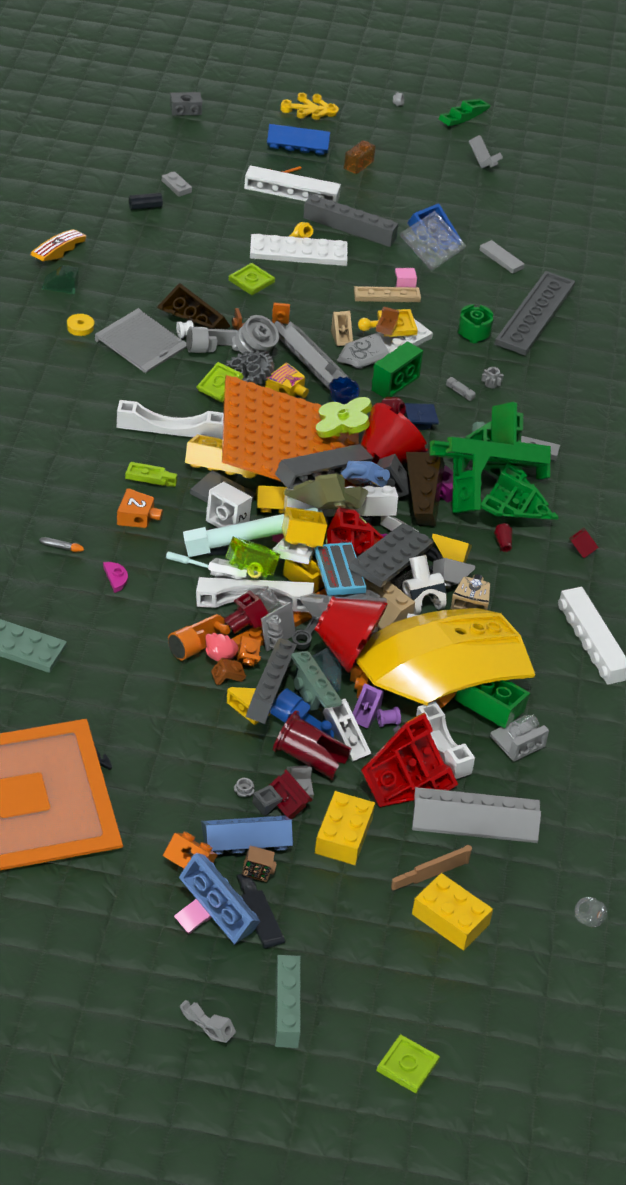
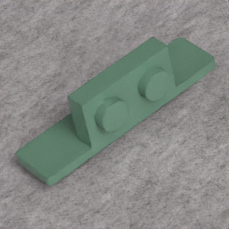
M310 652L292 653L291 658L298 667L294 685L304 701L310 705V710H317L320 702L324 708L341 706L342 700Z

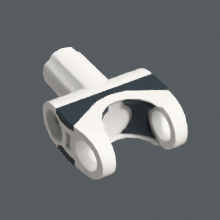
M426 555L409 558L413 579L403 581L402 587L403 593L415 601L414 614L419 615L421 613L422 600L425 595L431 598L436 609H444L446 606V589L442 575L440 573L430 574Z

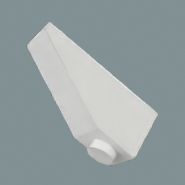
M342 699L341 706L324 709L325 719L332 723L331 729L337 740L352 748L349 755L352 762L371 754L346 699Z

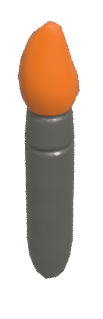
M46 537L39 539L42 544L73 552L84 551L83 546L77 543L72 544Z

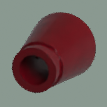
M508 524L497 525L494 531L501 551L508 552L512 549V528Z

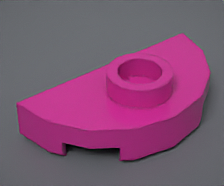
M103 562V568L114 593L121 591L128 582L126 569L118 563Z

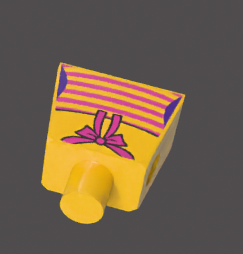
M285 363L271 373L272 376L267 377L268 380L265 382V387L280 393H287L293 397L298 395L305 398L309 392V389L304 387L305 376L288 363Z

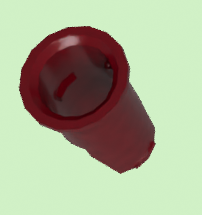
M294 711L282 727L272 750L274 752L282 750L333 780L339 767L337 762L345 764L352 748L304 721L299 716L300 712Z

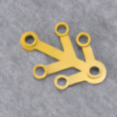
M299 93L298 101L304 104H294L286 99L281 103L280 110L284 113H290L292 109H298V118H305V116L312 113V119L318 120L325 115L329 117L336 116L339 108L335 104H327L321 100L322 96L319 94H314L312 101H310L305 93Z

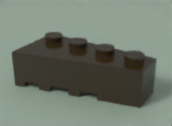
M406 452L413 508L417 524L436 526L445 467L443 457L430 456V452Z

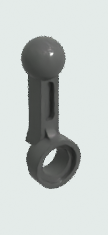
M312 616L305 630H297L293 633L292 643L297 644L296 648L306 649L310 646L312 636L315 633L314 629L320 617ZM297 640H306V642L299 643Z

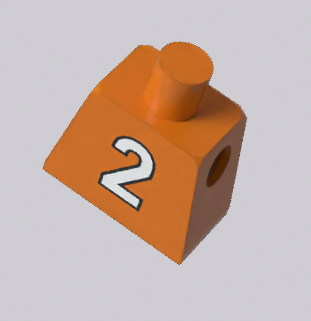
M127 488L117 511V525L146 528L151 519L161 521L163 510L154 508L155 499L152 496Z

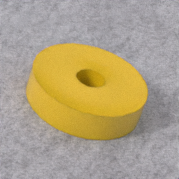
M74 314L67 319V330L76 336L89 335L94 330V320L86 314Z

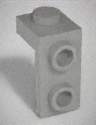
M480 135L469 140L481 169L488 165L491 168L499 164L498 160L503 158L501 153L490 156Z

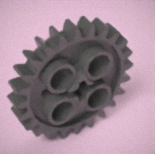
M252 350L249 354L247 352H244V355L238 354V357H231L232 360H227V364H224L241 372L244 376L242 380L255 384H262V380L267 381V377L272 376L271 373L274 372L273 368H275L269 353L265 354V351L260 353L259 350L255 353Z

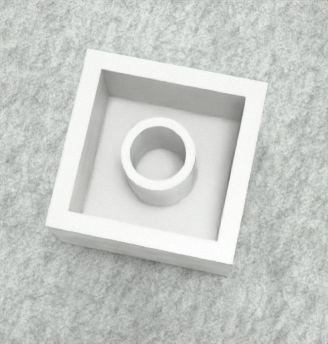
M225 482L218 484L209 490L206 521L218 528L248 522L250 520L252 497Z

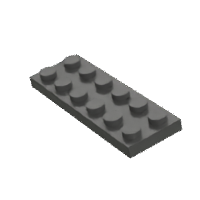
M402 523L350 563L349 569L381 588L410 565L409 558L421 556L432 548L434 541L429 539L427 535L417 532L410 525Z

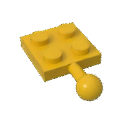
M411 309L398 310V324L392 336L383 334L384 337L417 335L418 329ZM382 310L377 313V321H370L368 318L360 319L358 328L361 331H368L370 328L376 327L381 318Z

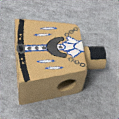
M479 574L474 575L473 578L463 577L453 594L451 609L479 608L487 610L490 583L483 581L484 578Z

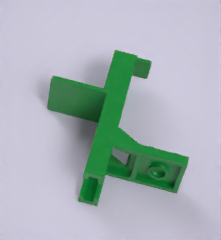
M517 402L492 407L491 442L458 437H448L447 441L450 442L430 441V456L453 458L452 513L480 510L481 473L486 463L501 465L509 463L513 466L525 468L536 467V479L550 478L551 446L517 442ZM469 461H473V469L465 471Z

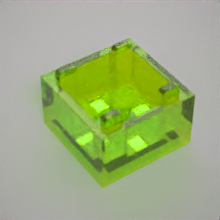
M233 536L225 558L230 560L229 564H237L240 570H243V567L261 572L263 573L262 576L267 578L268 575H274L280 554L266 546Z

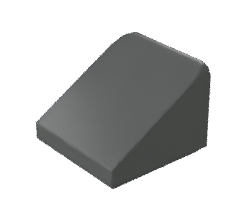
M271 785L253 793L252 802L263 816L267 815L282 801V797Z

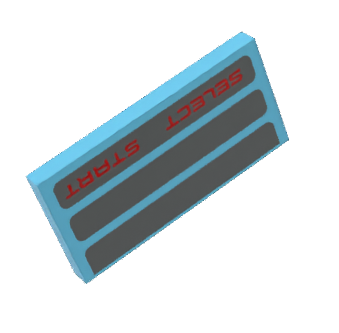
M352 542L323 544V547L317 546L314 548L328 596L366 593L363 577L349 569L350 563L357 558Z

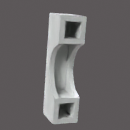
M436 701L428 703V706H418L416 716L423 712L426 714L433 729V732L430 734L444 764L451 767L455 778L458 779L472 774L475 757L466 744L457 745L453 741L447 729L445 714Z

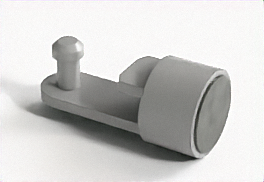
M190 326L186 336L187 350L193 353L214 352L217 345H231L234 351H239L235 342V335L238 330L207 329V327Z

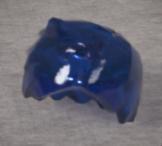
M339 376L338 379H333L329 384L332 400L343 405L358 398L360 394L358 383L352 381L349 377L343 378Z

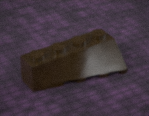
M181 283L157 306L162 311L188 321L191 320L202 327H207V329L228 330L230 328V324L222 314Z

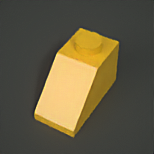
M228 688L226 703L253 725L259 723L246 717L256 688Z

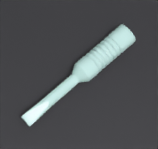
M167 552L166 559L209 568L208 564L191 560L187 556Z

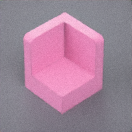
M414 268L395 269L396 287H416L417 276Z

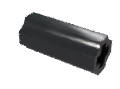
M161 193L131 195L129 197L130 210L163 206Z

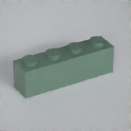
M278 955L276 965L275 1047L298 1048L300 1038V956Z

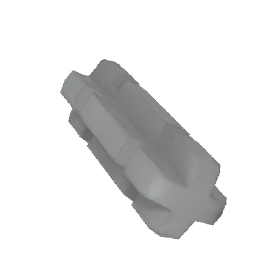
M453 377L447 379L446 385L449 388H453L455 392L463 397L465 396L469 401L475 398L476 393L473 390H469L467 386Z

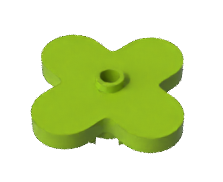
M359 397L345 405L339 402H330L321 406L319 409L321 421L316 425L318 436L328 438L341 436L340 433L348 432L351 435L366 430L370 425L369 418L366 415L372 408L370 399Z

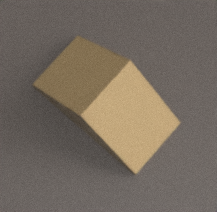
M350 311L333 312L331 333L336 346H345L346 343L353 341Z

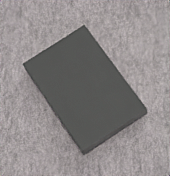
M213 470L190 490L191 495L208 503L209 490L222 482L251 496L252 502L256 499L257 495L255 492Z

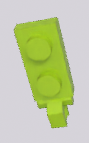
M130 462L125 473V479L172 487H175L177 484V474L170 473L163 467Z

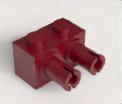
M249 590L234 600L238 607L237 611L224 618L225 624L230 626L234 634L247 625H252L254 628L262 627L261 618L269 614L261 599Z

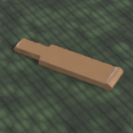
M466 845L461 849L416 866L414 870L393 878L391 889L396 890L413 882L417 884L440 873L468 864L472 847Z

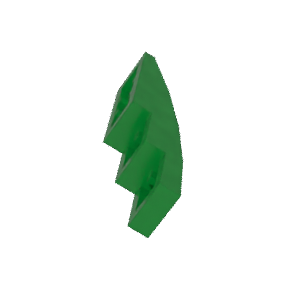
M482 99L462 101L461 106L451 107L450 113L440 114L438 120L448 126L461 124L482 114L491 105Z

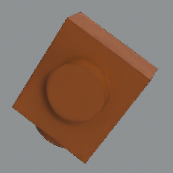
M383 307L381 318L376 325V332L392 336L398 324L399 311Z
M221 658L211 670L217 685H221L226 678L242 682L246 677L241 663L235 660Z

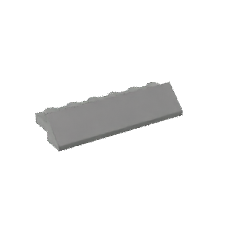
M278 321L274 323L278 329L279 339L333 394L350 389L356 385L298 326L292 322H289L287 326Z
M415 787L412 830L538 843L541 817L540 800Z

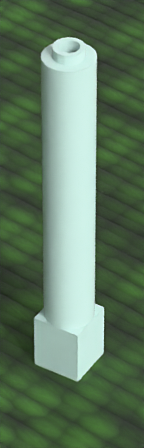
M316 507L309 508V509H304V510L322 512V510H318ZM284 514L206 530L203 527L184 531V541L188 557L211 553L210 549L282 534Z

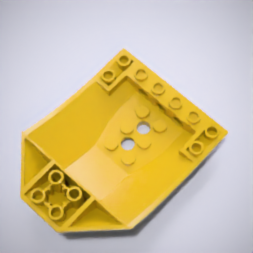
M479 608L429 612L394 622L372 634L356 660V663L375 686L426 706L431 701L472 686L500 680L534 678L535 676L521 635L501 613Z

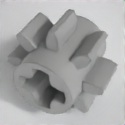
M489 367L487 370H484L481 381H485V385L488 388H496L501 386L504 375L500 374L498 368Z

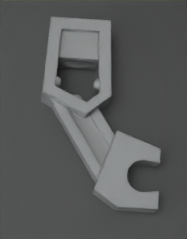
M185 1000L180 1005L183 1015L189 1021H193L203 1028L211 1040L227 1043L236 1033L229 1018L215 1014L209 1018L196 1002L190 1005L189 1001Z

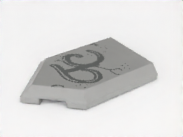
M379 332L346 343L337 359V363H347L352 365V367L362 368L381 360L389 351Z

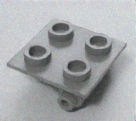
M291 601L261 618L266 651L274 649L278 638L289 639L295 632Z

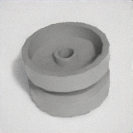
M260 315L251 316L235 335L236 346L242 354L244 352L249 354L252 350L254 353L259 350L260 353L265 351V354H268L279 339L278 329L275 324L268 318Z

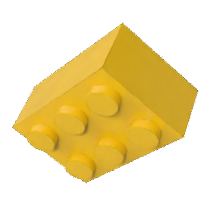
M335 791L316 838L315 854L356 865L373 819L375 802Z
M440 873L415 898L412 915L464 951L490 925L493 908Z

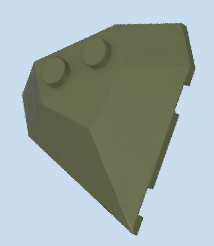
M335 473L317 476L315 481L308 480L294 486L293 490H285L284 495L318 509L337 510L338 508L354 510L362 507L368 495V490L360 486L345 488V478Z

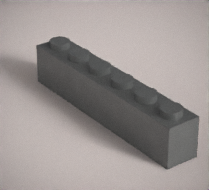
M311 194L305 202L303 217L305 219L389 247L397 239L399 224L397 222L321 198L317 195Z
M361 444L281 460L275 475L289 489L308 480L315 481V477L335 473L341 475V472L347 467L348 461L372 462L373 457Z
M278 638L251 699L246 714L247 718L265 724L291 663V654L294 653L297 644L287 639Z

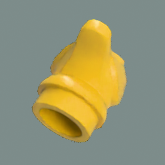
M300 222L289 236L309 238L313 234V228L310 223Z

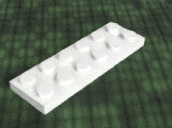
M251 234L250 258L347 266V241Z

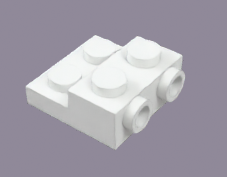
M215 558L209 563L208 570H211L210 575L215 576V578L251 579L247 573L248 564Z

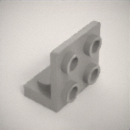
M519 718L506 728L500 727L492 731L490 737L514 762L545 747L549 730L545 725L532 729L522 718Z

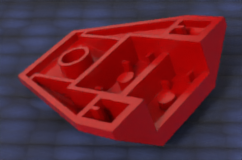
M424 712L407 721L361 770L379 807L414 800L415 787L448 791L458 785L451 767L444 764L430 734L433 732V729Z

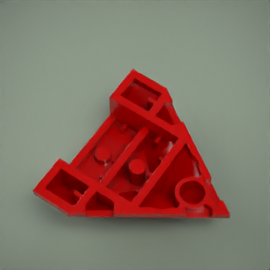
M344 508L337 509L327 530V544L352 542L356 557L360 556L384 537L369 523H365L359 517L360 514L357 511Z

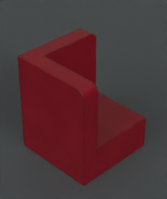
M584 527L569 538L583 558L599 548Z

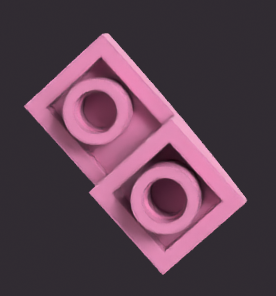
M197 899L174 916L188 934L204 921L207 922L212 918Z

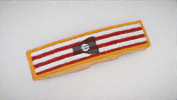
M74 229L60 233L34 249L31 255L42 261L63 258L64 251L74 250L75 244L85 242L87 235Z

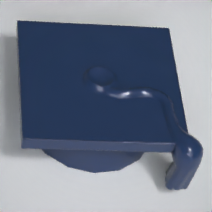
M405 403L407 419L418 430H427L431 428L432 424L439 425L434 404Z

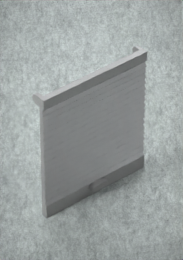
M139 308L95 334L96 342L102 341L144 373L151 371L187 348L184 340L182 341L174 333L172 334L164 326L162 327L157 321L150 318V316L145 315Z

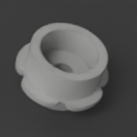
M397 92L393 96V103L397 107L404 105L403 93Z
M240 778L234 786V791L241 797L251 796L254 793L252 780Z

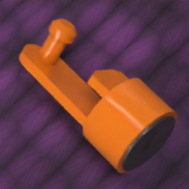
M216 614L196 624L185 626L170 633L168 636L169 647L177 659L185 660L206 648L207 634L212 635L213 633L217 634L220 632L226 636L230 633L231 628L226 624L224 625L225 621L222 616Z

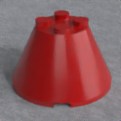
M376 403L371 408L369 415L370 425L364 431L361 445L373 457L372 462L378 464L379 459L396 454L400 463L404 465L407 463L406 452H428V448H425L427 444L425 438L409 419L400 412L396 414L391 411L392 407L389 405Z
M332 596L326 611L324 610L314 630L317 631L346 672L350 673L352 666L356 664L358 656L371 638V634L381 620L388 603Z

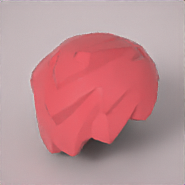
M216 633L206 635V653L217 662L221 658L232 660L237 654L238 645L228 635H217Z

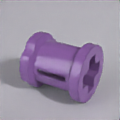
M394 707L391 710L384 711L378 709L377 721L379 727L393 723L400 725L401 714L399 708Z

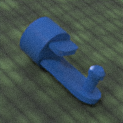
M288 688L278 695L271 708L270 713L286 723L291 714L297 710L300 712L299 716L301 719L334 738V732L331 729L332 723L328 720L320 722L308 714L310 705L302 697Z

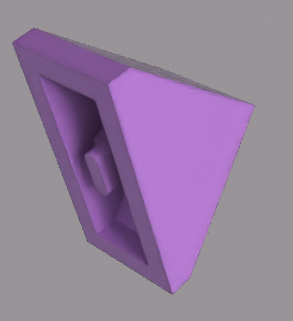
M366 683L364 684L352 713L357 724L365 728L370 727L377 716V710L381 709L384 691Z

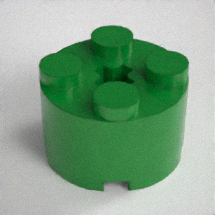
M475 304L467 305L461 310L458 333L464 338L469 339L471 343H478L491 335L493 312L482 305L480 307H474Z

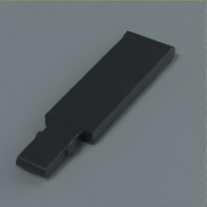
M242 874L236 875L240 889L244 893L241 895L243 901L261 921L255 930L263 948L284 944L285 938L263 891L257 890L256 883L252 878Z

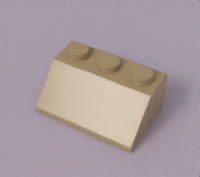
M363 577L366 590H371L380 595V598L387 599L388 605L379 621L378 630L394 622L406 619L408 613L414 614L415 601L390 581L380 588Z

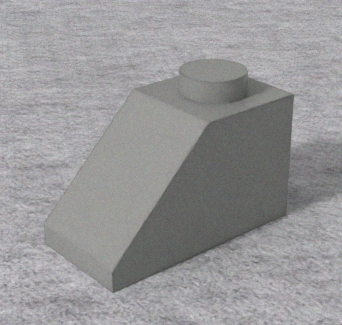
M448 558L433 561V574L440 573L442 575L445 588H451L452 585L459 584L463 577H467L475 570L474 565Z

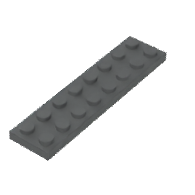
M545 271L497 336L495 344L526 355L574 288L575 281Z

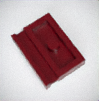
M286 769L281 777L278 776L269 785L282 797V801L277 806L292 820L313 799Z

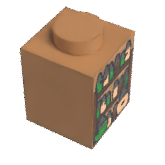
M249 846L244 860L242 875L267 882L269 875L274 874L277 862L273 861L275 852Z

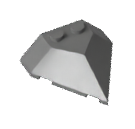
M366 590V593L336 595V598L383 601L387 603L386 598H380V595L371 590ZM311 593L300 596V601L312 616L320 617L323 611H326L332 596Z

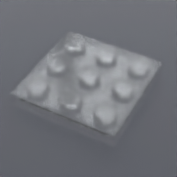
M435 211L400 234L401 238L431 271L466 247L462 240Z

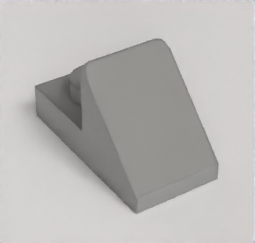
M287 767L290 774L313 799L312 767Z

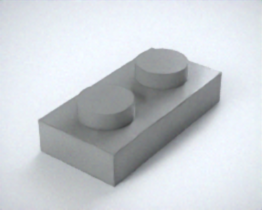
M175 171L162 175V182L178 197L192 193V187Z

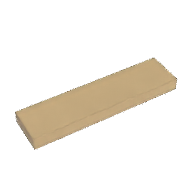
M354 287L355 301L420 302L421 300L418 287Z

